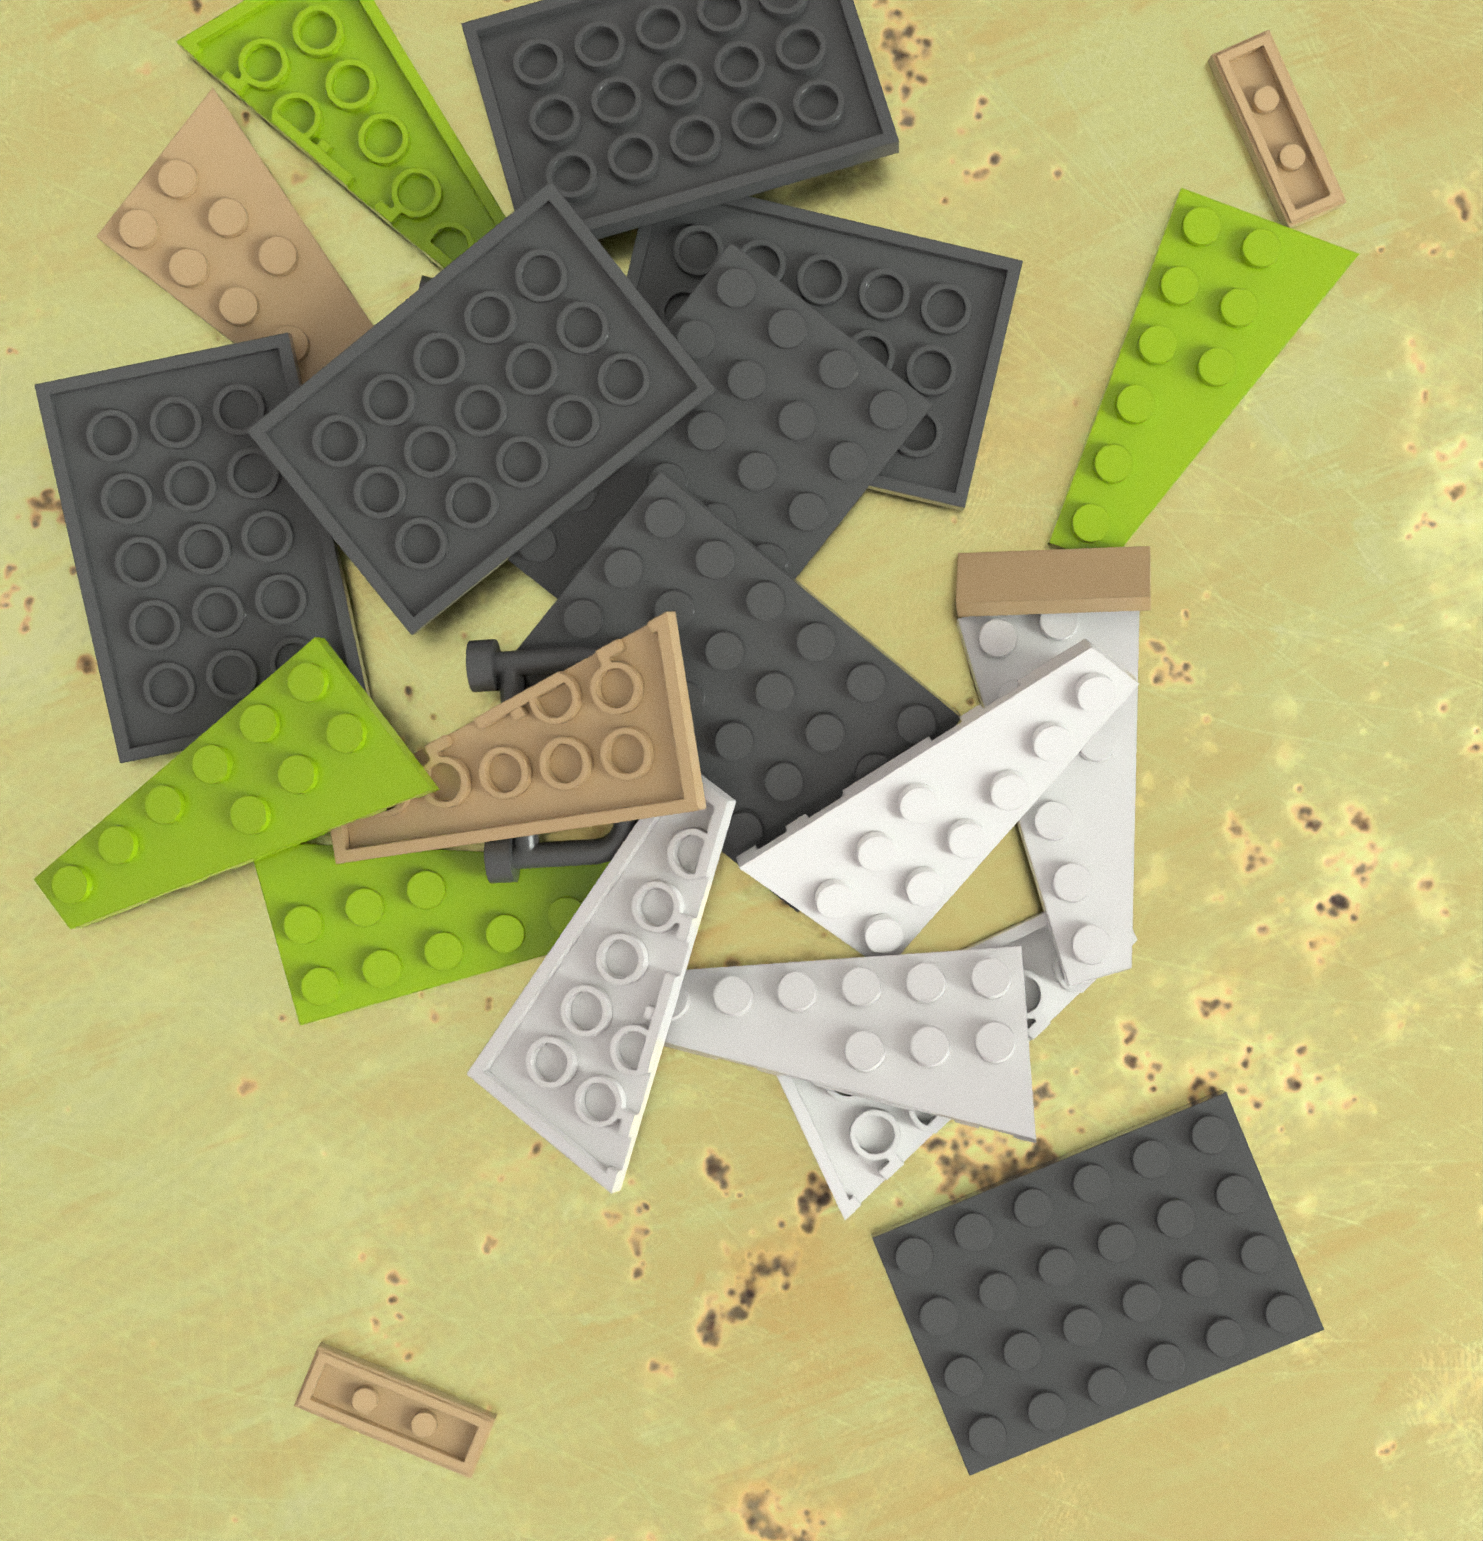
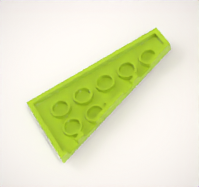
M244 0L176 41L185 53L442 270L506 218L374 0Z
M1181 188L1172 206L1047 546L1055 549L1124 547L1358 257L1359 253Z
M315 637L36 876L34 881L69 929L83 928L148 903L151 899L180 888H187L207 880L208 877L249 864L327 834L328 831L361 818H368L386 811L387 808L413 798H420L440 789L326 639Z
M298 844L254 861L300 1025L547 955L610 863L609 861L598 865L520 869L518 882L490 884L486 875L484 852L435 849L336 864L333 845Z

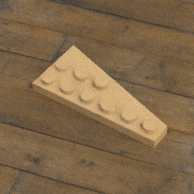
M213 87L96 236L102 243L232 343L283 333L292 334L302 384L373 327V324Z
M667 611L647 622V625L622 639L614 640L596 650V653L564 671H559L477 716L474 718V721L448 735L439 737L425 745V748L414 753L413 755L440 790L420 798L410 799L387 808L386 811L376 815L361 818L330 830L335 863H347L707 809L676 612Z

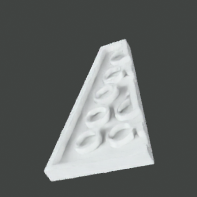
M1140 611L969 616L957 619V628L983 708L1017 688L1019 679L1085 638L1130 672L1138 681ZM1138 686L1017 822L1067 987L1132 968Z
M1085 638L1019 679L1017 688L983 708L979 704L960 716L962 722L934 740H931L928 736L842 790L843 795L840 799L811 817L804 814L786 825L787 832L760 849L755 845L736 857L738 866L745 873L865 957L900 955L1136 689L1139 683L1130 672Z
M702 774L707 809L638 820L467 1072L470 1078L611 1194L620 1191L736 803V800Z
M1044 911L963 949L1022 947L1029 1041L1031 1039L1034 1040L1051 1024L1050 1021L1095 981L1091 980L1067 987ZM1134 931L1132 933V945L1137 941ZM784 1075L781 1077L777 1076L844 1220L852 1215L882 1182L888 1180L904 1165V1161L931 1135L936 1134L951 1120L918 1110L910 1111L818 1087L814 1083Z
M1021 946L688 969L685 972L665 1039V1047L715 1060L719 1058L757 1068L758 1071L768 1074L796 1078L814 1083L818 1087L910 1111L926 1112L952 1119L956 1123L975 1128L983 1127L1013 1135L1017 1139L1036 1143Z

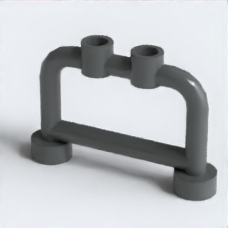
M497 639L472 640L467 643L466 672L469 687L473 693L499 691L500 703H503L525 690L524 676L555 674L559 671H564L595 654V651L598 649L573 646L501 651ZM638 820L613 823L610 832L598 839L539 842V834L484 842V863L487 879L490 884L518 882L520 869L598 865L609 862L615 856Z

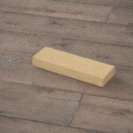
M1266 30L1212 54L1208 63L1281 225L1293 229L1342 207L1347 201L1270 30Z
M1150 546L958 553L956 584L957 616L1151 610Z
M322 1342L317 1347L294 1404L295 1407L468 1478H472L497 1417L496 1413Z

